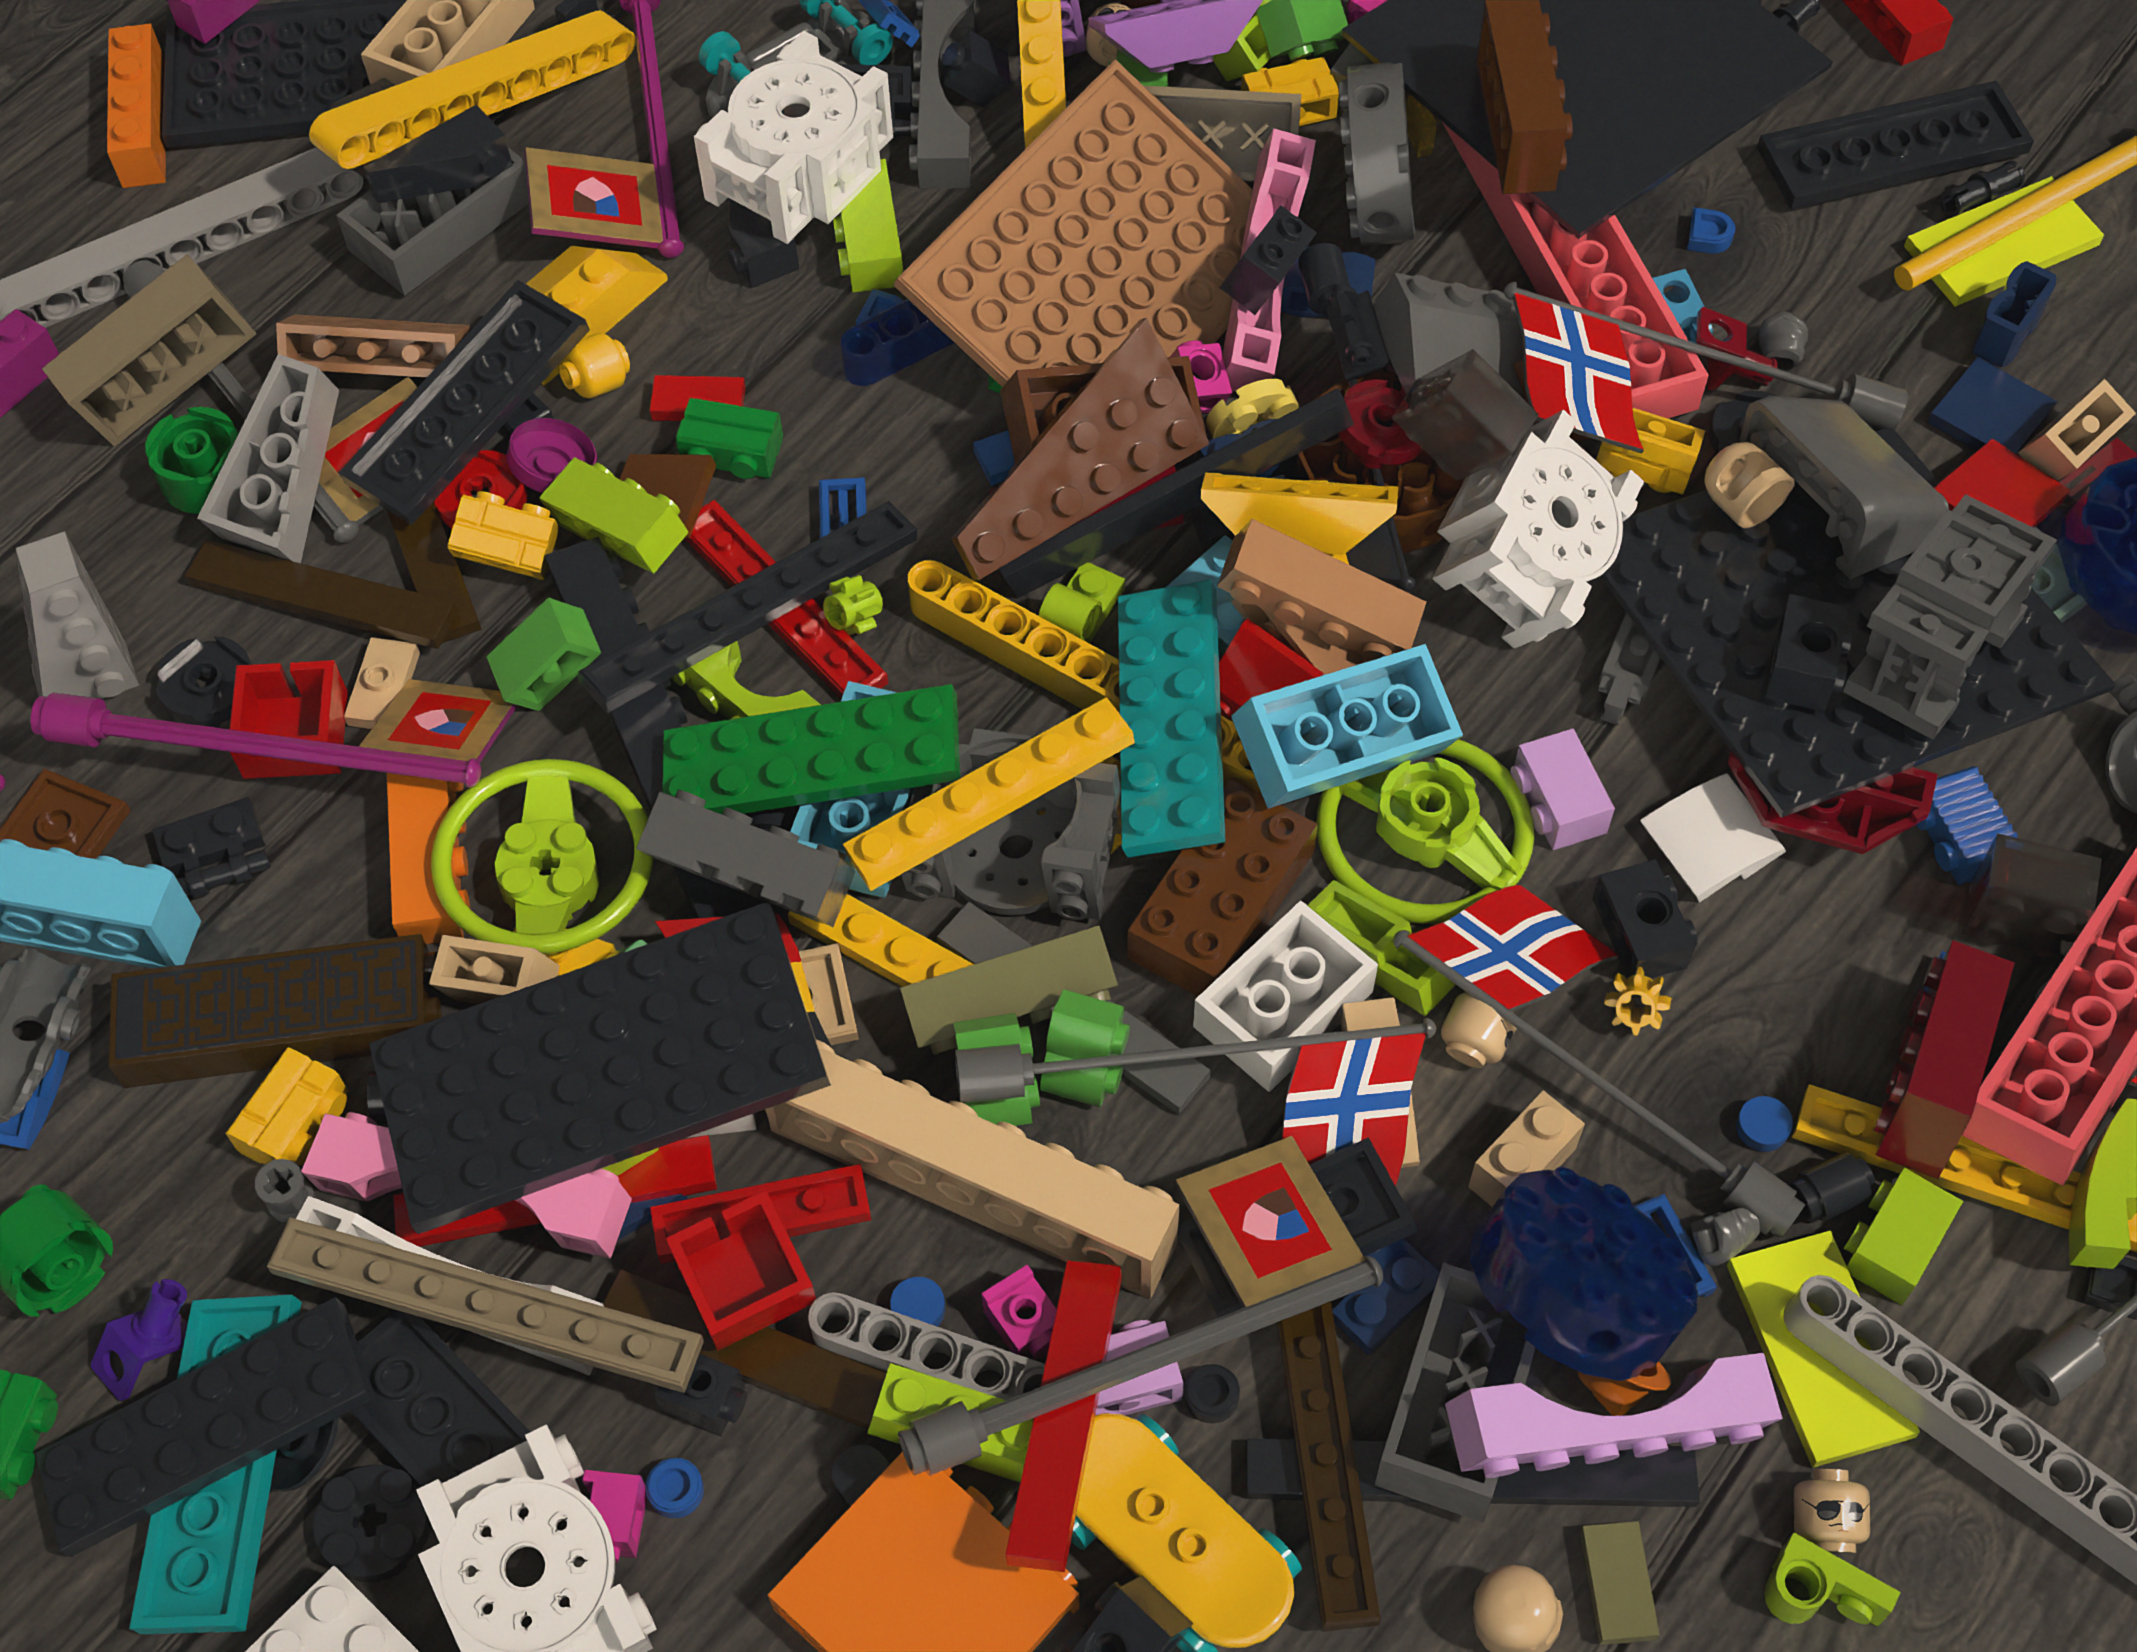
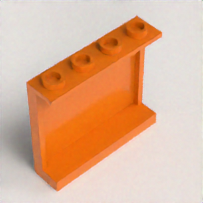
M903 1452L768 1594L773 1610L818 1652H1033L1069 1610L1073 1614L1078 1611L1080 1601L1079 1593L1075 1590L1079 1584L1067 1569H1065V1572L1007 1565L1005 1553L1011 1524L1006 1528L991 1515L994 1507L982 1493L972 1486H969L964 1491L950 1478L953 1473L951 1468L931 1476L926 1471L914 1476L907 1465Z

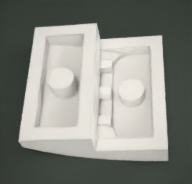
M1727 773L1685 792L1640 820L1645 830L1699 903L1741 875L1745 880L1786 852L1769 828L1762 826L1750 802Z

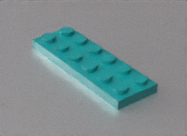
M1210 579L1118 596L1120 715L1133 731L1135 741L1134 744L1120 751L1122 849L1127 857L1223 843L1225 842L1216 588Z
M293 1295L192 1300L177 1379L300 1316L302 1302ZM277 1450L151 1515L129 1629L139 1634L246 1631Z

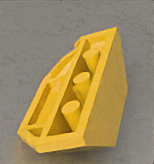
M570 246L529 280L526 285L586 319L590 329L583 337L586 338L597 333H607L668 280L665 272L637 253ZM559 365L541 383L543 386L560 373Z
M1205 472L1201 488V499L1235 536L1251 519H1254L1331 557L1334 554L1344 555L1396 514L1398 498L1397 486L1223 475Z

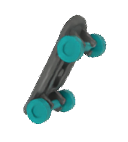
M800 0L801 7L814 18L796 25L746 55L741 52L739 42L730 33L725 31L717 32L703 43L699 51L700 64L710 74L716 75L707 91L706 104L708 114L713 118L721 110L728 113L730 97L739 82L761 66L776 62L782 48L790 44L803 31L817 37L819 54L836 64L877 65L889 54L893 44V37L888 30L879 26L871 15L851 10L846 0Z

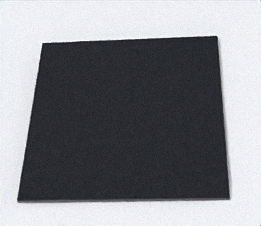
M1387 0L1342 29L1341 35L1374 64L1392 62L1393 64L1402 63L1404 89L1497 169L1476 66L1485 0ZM1539 0L1542 13L1549 14L1550 37L1548 43L1549 46H1556L1558 64L1555 74L1556 79H1563L1565 102L1563 111L1564 113L1570 112L1573 131L1571 140L1565 141L1564 144L1567 156L1566 170L1559 172L1556 191L1525 194L1579 239L1830 69L1833 61L1756 0Z
M1884 428L1875 431L1933 488L1940 483L1894 429ZM1795 480L1793 489L1777 511L1765 521L1753 527L1743 528L1739 526L1712 500L1707 490L1632 515L1622 522V541L1617 557L1612 565L1600 575V578L1781 818L2113 691L2116 685L2033 588H2031L2028 597L2022 601L2023 604L2028 606L2025 615L2002 648L1985 640L1983 641L1971 666L1966 669V677L1962 686L1959 687L1960 701L1958 706L1934 739L1844 693L1848 678L1868 653L1866 648L1872 629L1867 627L1871 614L1894 586L1901 568L1913 553L1853 579H1849L1835 565L1836 559L1843 555L1839 537L1830 538L1825 533L1830 515ZM1789 594L1849 607L1845 627L1854 629L1847 658L1840 657L1839 661L1840 664L1848 665L1846 678L1841 694L1831 693L1825 712L1765 698L1778 627Z

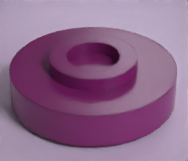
M551 418L532 419L519 425L512 433L507 449V463L513 475L527 487L541 493L549 487L574 457L591 466L597 460L596 449L584 432L567 422Z

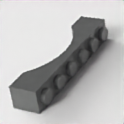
M916 0L917 16H923V20H915V27L920 34L915 45L921 46V50H914L913 68L914 76H920V81H912L913 107H919V112L911 113V138L918 139L917 144H910L909 163L910 171H918L919 188H971L970 126L954 111L944 95L941 84L944 75L942 54L952 42L959 40L968 30L975 33L976 0Z

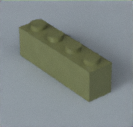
M1095 926L901 987L900 990L918 1048L931 1047L933 1055L957 1048L953 1022L1016 1013L1017 1019L1030 1015L1032 1024L1051 1019L1063 989L1103 1001L1111 1000L1109 990L1118 988V983L1100 926Z

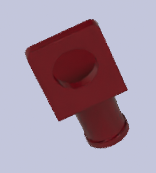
M1702 307L1697 312L1696 341L1699 345L1777 369L1778 363L1776 359L1768 358L1746 349L1747 323L1706 307ZM1709 324H1718L1727 332L1728 336L1723 341L1716 339L1709 330ZM1708 358L1709 376L1707 379V389L1713 392L1732 374L1756 382L1763 387L1768 386V382L1773 380V377Z

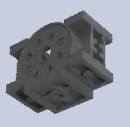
M1965 494L1953 511L1947 510L1908 559L1901 568L1894 586L1871 614L1867 627L1872 629L1866 648L1868 653L1848 678L1843 692L1919 733L1934 739L1956 710L1960 701L1959 687L1962 686L1965 680L1966 669L1971 666L1983 641L1985 640L2002 648L2022 621L2028 608L2022 601L2028 597L2032 588L2030 583L2034 581L2035 574L2051 554L2057 539Z
M974 728L970 745L959 744L960 778L1035 736ZM1096 764L902 873L906 891L926 899H934L938 896L954 898L957 891L968 902L983 910L997 914L1021 915L1050 907L1051 913L1059 914L1069 920H1083L1084 918L1100 920L1104 906L1102 888L1115 834H1121L1122 831L1121 789L1117 765ZM955 781L915 787L909 807ZM1046 810L1044 815H1039L1040 811ZM1022 835L1032 841L1033 846L1030 852L1021 858L1011 859L1000 852L1002 843L1011 836Z

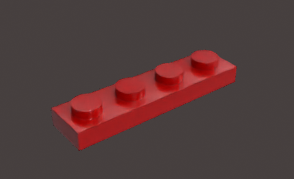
M861 1164L652 1206L650 1209L659 1261L661 1264L675 1261L665 1239L666 1237L710 1216L716 1226L720 1240L730 1236L721 1211L764 1190H767L789 1237L871 1221Z

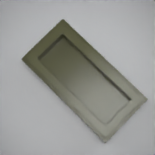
M1639 1521L1582 1526L1580 1536L1599 1645L1657 1640L1660 1633Z

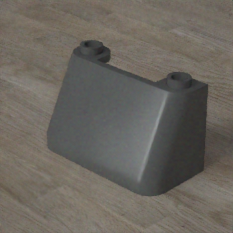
M1767 396L1749 404L1739 443L1749 442L1766 452L1777 465L1794 478L1830 515L1825 533L1830 538L1839 537L1843 555L1836 559L1835 565L1849 579H1853L1915 552L1945 512L1949 510L1945 497L1937 492L1862 420L1853 408L1844 402L1826 399Z

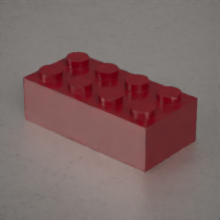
M1952 940L1943 959L1936 956L1933 957L1923 986L1929 987L1928 991L1917 990L1908 1013V1018L1912 1019V1023L1915 1026H1906L1897 1048L1896 1054L1901 1056L1900 1061L1903 1062V1065L1895 1063L1886 1084L1885 1093L1889 1094L1888 1100L1892 1102L1891 1104L1883 1102L1874 1123L1873 1132L1881 1134L1875 1156L1939 1179L1972 1118L2015 962Z

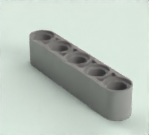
M834 1292L823 1294L810 1307L808 1319L816 1346L887 1373L889 1364L892 1363L1004 1400L1012 1399L1041 1387L1045 1364L851 1296ZM839 1317L849 1321L846 1328L838 1333H827L822 1330L825 1322L832 1318ZM884 1335H892L900 1340L896 1347L888 1351H878L872 1347L875 1340ZM937 1352L944 1353L951 1358L950 1362L940 1369H930L923 1364L926 1357ZM987 1370L996 1371L1003 1377L1000 1383L989 1388L979 1386L974 1380L978 1374Z

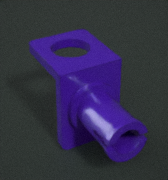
M162 1279L159 1284L156 1281L150 1290V1296L144 1310L107 1323L91 1361V1368L119 1401L130 1397L145 1362L183 1349L188 1323L179 1314V1311L186 1301L187 1291L179 1282ZM111 1351H115L122 1360L124 1367L122 1379L116 1376L111 1368Z

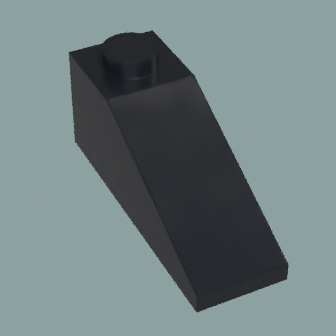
M474 105L363 168L373 198L378 203L476 187L512 167L513 164L505 134L477 105Z
M730 199L729 234L732 248L727 250V256L734 272L737 275L743 273L751 288L799 270L795 239L793 238L786 244L773 237L771 220Z

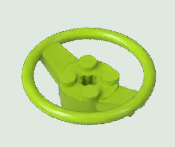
M1456 740L1438 754L1453 757L1471 765L1487 776L1500 790L1507 801L1514 822V843L1511 854L1485 819L1479 815L1480 806L1475 792L1476 784L1474 779L1462 767L1443 758H1435L1434 763L1418 762L1411 765V760L1404 761L1395 768L1324 790L1319 800L1316 823L1318 824L1317 838L1324 861L1338 883L1411 923L1440 924L1448 921L1487 894L1516 885L1522 878L1532 855L1534 824L1526 795L1521 793L1510 771L1497 759L1477 746L1463 740ZM1342 795L1378 813L1376 831L1395 852L1411 860L1419 861L1423 866L1429 868L1438 867L1447 860L1479 885L1482 890L1453 902L1420 904L1391 897L1372 887L1350 866L1338 842L1336 814ZM1428 807H1431L1437 812H1426Z
M561 759L532 760L507 766L480 779L474 787L468 788L459 796L443 817L437 829L431 853V874L436 895L449 917L462 930L477 940L535 948L546 955H557V952L580 947L594 941L617 926L631 912L643 895L650 879L654 858L647 856L636 848L647 824L648 816L640 802L624 784L615 777L593 766ZM527 781L522 823L514 824L508 828L505 833V841L500 845L494 863L502 898L516 913V932H512L488 923L465 904L454 883L451 857L456 837L471 813L492 795L505 788ZM570 781H574L603 793L620 808L632 831L634 859L629 877L616 898L593 918L573 928L566 929L569 920L573 919L572 913L581 909L588 900L592 903L596 898L600 884L593 845L586 837L584 828L575 821ZM551 869L550 875H540L542 871Z

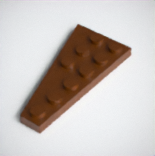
M1147 318L1140 319L1129 331L1128 337L1102 362L1103 366L1091 380L1077 391L1036 439L1037 442L1022 459H1019L1008 471L1009 475L997 489L983 500L951 537L973 580L982 579L1210 444Z

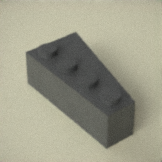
M679 789L675 797L659 792L637 845V850L657 860L765 902L769 901L770 904L829 927H834L856 872L845 862L846 854L822 844H818L817 848L814 849L798 843L799 836L771 825L769 832L751 825L753 818L724 807L722 814L705 809L706 800Z

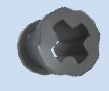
M286 1159L273 1160L265 1164L258 1171L255 1178V1190L258 1197L267 1204L270 1214L279 1222H288L290 1217L296 1219L307 1197L315 1198L312 1186L304 1179L301 1169L293 1161ZM290 1189L287 1193L281 1194L283 1190Z

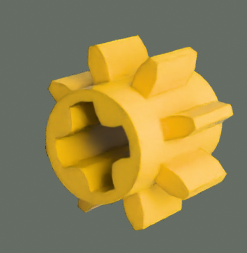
M1638 967L1635 976H1631L1628 979L1619 973L1616 974L1613 983L1619 992L1607 993L1604 1000L1605 1005L1616 1007L1612 1024L1616 1026L1623 1022L1625 1025L1632 1027L1633 1035L1636 1036L1640 1028L1648 1024L1659 1029L1662 1017L1656 1010L1665 1011L1670 1009L1672 1000L1668 996L1660 995L1659 991L1662 988L1664 978L1661 976L1652 980L1644 976L1642 967ZM1632 995L1642 996V1003L1645 1004L1643 1008L1634 1007Z

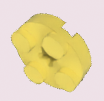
M1259 380L1237 389L1236 393L1239 398L1226 406L1223 399L1218 402L1209 412L1206 425L1213 439L1228 434H1243L1252 425L1269 419H1279L1298 409L1299 406L1290 386L1288 385L1285 388L1282 380Z

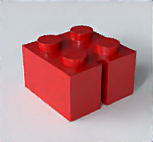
M334 660L290 662V673L301 697H295V693L281 663L236 665L230 730L344 745V714L347 708L348 690ZM230 752L243 779L340 774L342 770L340 766Z
M767 1190L759 1192L721 1211L730 1236L720 1240L711 1216L665 1238L717 1351L812 1305L816 1300L813 1285Z

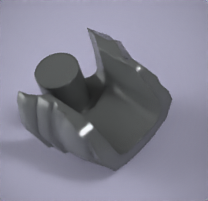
M1786 311L1765 318L1760 326L1758 345L1762 351L1761 355L1768 358H1789L1792 360V365H1801L1805 353L1804 346L1808 341V328L1805 322L1796 315Z
M1744 1208L1734 1209L1726 1213L1719 1212L1690 1223L1699 1257L1709 1266H1718L1736 1257L1742 1250L1753 1243L1760 1233L1759 1219Z

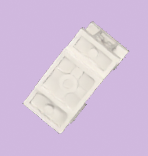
M803 31L790 44L782 48L776 62L761 66L744 77L733 90L729 100L728 113L721 110L708 123L703 124L694 136L705 200L719 207L727 198H730L771 220L773 237L786 244L814 217L829 224L881 171L879 151L893 138L888 73L873 66L862 77L819 54L818 38Z
M1564 410L1506 440L1502 448L1476 461L1437 531L1451 544L1432 579L1445 590L1460 583L1508 623L1501 638L1514 649L1533 640L1535 642L1541 641L1549 633L1563 627L1568 629L1580 620L1585 611L1583 603L1592 587L1587 582L1602 575L1617 557L1622 541V522L1629 518L1636 509L1638 503L1635 499L1644 483L1632 470L1614 477L1575 443L1569 436L1577 421Z
M544 1425L526 1434L527 1441L444 1483L437 1479L416 1490L440 1544L418 1554L461 1652H647L653 1649L647 1635L657 1630L643 1598L640 1597L638 1592L629 1596L621 1584L612 1587L615 1575V1553L612 1538L601 1514L581 1494L575 1478L583 1475L584 1471L565 1434L555 1438L548 1426ZM523 1508L529 1510V1514L525 1519L519 1517V1512ZM563 1520L567 1522V1527L561 1531L557 1529V1524ZM490 1527L492 1536L482 1537V1530ZM523 1547L537 1549L544 1556L545 1560L544 1574L538 1582L529 1587L513 1585L508 1580L505 1571L506 1562L510 1555ZM578 1557H582L585 1560L581 1567L574 1566V1561ZM470 1567H475L478 1570L473 1577H468V1569ZM563 1597L569 1598V1607H560L559 1602ZM492 1604L493 1611L488 1615L484 1614V1606ZM531 1617V1625L528 1628L523 1627V1618Z

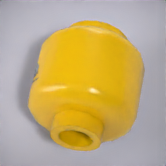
M602 333L581 339L563 359V363L559 365V372L564 385L568 389H574L581 397L587 399L617 390L624 384L626 374L630 371V361L622 343Z

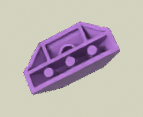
M1174 0L1089 17V26L1131 60L1149 68L1150 72H1167L1175 68L1174 63L1188 61L1189 64H1204L1213 61V55L1228 52L1263 0Z

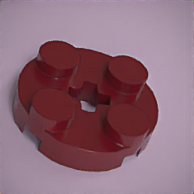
M1379 379L1360 382L1348 390L1344 400L1354 425L1338 433L1344 444L1356 455H1359L1361 463L1372 469L1382 468L1385 464H1403L1416 458L1424 449L1431 426L1429 410L1412 408L1403 387L1401 391L1386 387L1388 381ZM1376 417L1383 422L1391 421L1393 424L1391 427L1382 426L1376 422Z

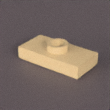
M371 637L344 714L347 726L372 729L407 681L412 679L420 655L417 644Z

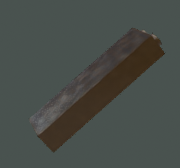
M422 934L114 973L111 977L109 1068L124 1088L272 1069L288 1047L319 1063L372 1056L369 1043L442 1017L440 1000L438 997H433V986L429 984L437 952H429Z

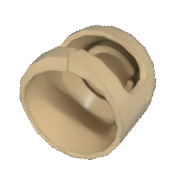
M1749 442L1734 443L1721 450L1707 467L1704 479L1707 492L1712 500L1743 528L1753 527L1773 515L1784 503L1794 487V478L1777 465L1766 452Z
M1511 1564L1497 1567L1483 1578L1475 1592L1473 1622L1476 1634L1487 1650L1490 1652H1545L1559 1636L1563 1619L1561 1601L1557 1600L1553 1588L1543 1575L1530 1567Z

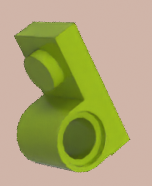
M1088 562L1078 568L1067 586L1056 583L1051 587L1042 603L1039 616L1090 644L1118 601V596H1121L1124 592L1125 578Z
M1793 1532L1781 1548L1772 1567L1773 1570L1766 1583L1764 1596L1770 1612L1779 1620L1790 1624L1803 1623L1809 1620L1826 1599H1829L1836 1603L1838 1611L1850 1620L1865 1625L1872 1623L1878 1627L1892 1612L1901 1592ZM1793 1578L1801 1581L1808 1589L1810 1599L1802 1601L1794 1598L1786 1588L1785 1579Z

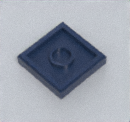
M1977 357L1932 411L1927 423L1976 451L1993 438L2018 455V452L2030 441L2054 411L2058 401Z

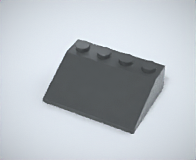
M1394 272L1376 301L1374 309L1388 357L1412 408L1527 428L1534 426L1513 365L1523 360V340L1513 299L1508 300L1505 294L1498 290L1486 291L1471 288L1458 282L1450 284L1431 280L1423 275L1410 276Z

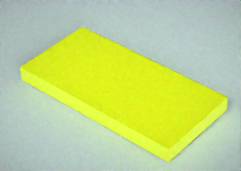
M2052 176L1909 235L1904 247L1914 258L2049 184L2054 179ZM2072 200L1931 279L1956 307L2005 286L2013 269L2025 261L2045 269L2099 246L2104 234Z
M1831 1231L1737 1256L1728 1261L1726 1266L1812 1468L1911 1440L1918 1436L1920 1430L1916 1424L1797 1339L1787 1329L1784 1322L1783 1312L1786 1304L1810 1277L1817 1275L1829 1276L1859 1296ZM1807 1302L1815 1313L1825 1316L1818 1305ZM1855 1336L1857 1342L1863 1348L1872 1350L1865 1339Z

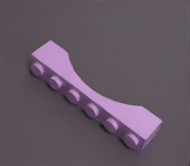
M1764 1353L1717 1358L1689 1372L1677 1390L1657 1409L1630 1416H1601L1576 1411L1544 1398L1522 1383L1469 1389L1445 1403L1461 1472L1483 1469L1486 1478L1515 1473L1520 1470L1518 1464L1534 1462L1536 1471L1551 1470L1568 1465L1570 1463L1569 1457L1584 1455L1586 1464L1606 1462L1618 1458V1451L1633 1449L1635 1457H1646L1668 1450L1667 1444L1681 1442L1683 1451L1696 1450L1716 1444L1715 1437L1729 1436L1731 1444H1741L1764 1437L1762 1428L1783 1419Z

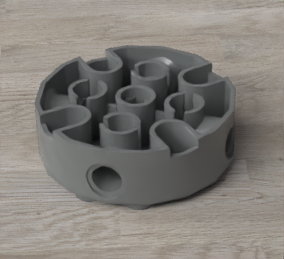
M1392 62L1348 67L1347 79H1341V82H1339L1341 110H1344L1340 121L1342 144H1346V147H1344L1346 174L1350 176L1348 177V182H1346L1347 207L1351 209L1349 211L1351 238L1360 237L1362 247L1404 243L1415 240L1402 63L1393 64Z

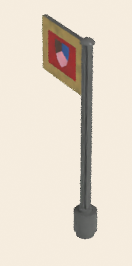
M147 260L135 262L127 268L123 276L126 294L131 298L165 272V270L160 265L153 264ZM221 362L207 374L241 417L246 420L254 401ZM409 377L333 426L330 430L314 508L334 531L333 537L338 543H348L354 540L358 535L359 525L384 509L345 484L338 472L418 388Z
M1292 1136L1176 1179V1187L1243 1308L981 1411H978L976 1408L967 1410L963 1402L959 1401L909 1421V1428L898 1431L899 1442L907 1465L914 1476L925 1471L931 1476L981 1456L980 1443L988 1441L987 1436L1360 1289L1371 1285L1377 1288L1383 1281L1382 1268L1375 1258L1362 1255Z

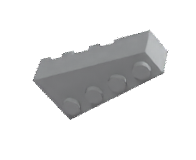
M281 354L277 355L197 517L198 520L220 538L262 554L301 563L339 394V389L319 368Z
M65 531L17 547L16 555L20 585L24 598L23 608L28 628L29 650L32 657V674L39 696H48L56 692L103 699L105 697L117 696L125 690L139 686L126 643Z

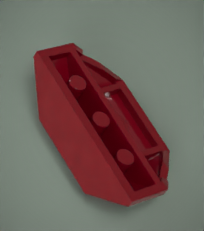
M1730 752L1728 759L1732 772L1763 827L1862 855L1927 819L1938 777L1937 773L1912 767L1781 818L1732 752Z

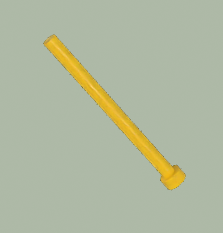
M2137 135L1896 267L1894 270L1896 283L1901 289L1909 291L2137 165Z

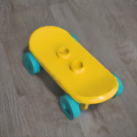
M1102 1413L1095 1415L1071 1543L1079 1549L1085 1550L1097 1537L1137 1577H1145L1193 1623L1177 1645L1182 1652H1218L1213 1644L1225 1648H1246L1265 1641L1278 1631L1290 1613L1294 1598L1293 1579L1302 1570L1300 1562L1292 1551L1270 1531L1261 1528L1257 1532L1178 1457L1179 1450L1176 1444L1153 1419L1143 1413H1140L1135 1419L1122 1414Z

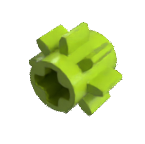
M857 575L852 578L847 576L829 584L833 595L825 598L823 609L827 621L833 628L837 630L844 629L848 635L854 633L860 635L877 627L873 616L881 613L883 602L879 590L873 583L869 581L863 582L861 575Z

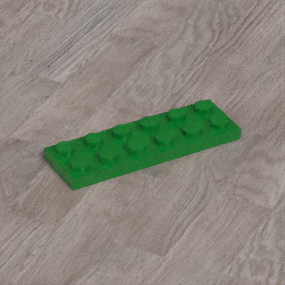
M952 684L664 730L663 793L675 797L678 789L706 800L705 809L722 814L724 807L745 814L945 783L960 779L957 693Z

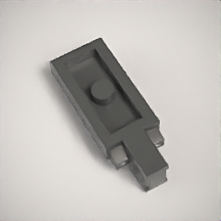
M1627 612L1603 667L1598 688L1599 692L1608 694L1600 719L1615 725H1619L1628 702L1640 705L1642 698L1646 697L1661 659Z

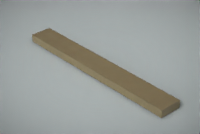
M291 1217L267 1265L271 1274L683 1393H685L704 1342L702 1335Z

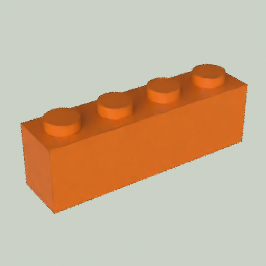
M151 23L109 28L107 153L123 188L166 183V145L162 137L165 58Z
M387 773L392 925L398 937L422 934L426 944L441 943L442 935L464 938L463 930L449 917L436 895L431 874V853L437 829L449 808L457 800L456 792L464 790V783ZM466 821L458 834L466 833ZM457 835L451 857L452 875L459 895L470 908L468 892L466 889L461 890V876H468L467 854L464 846L459 847V837Z

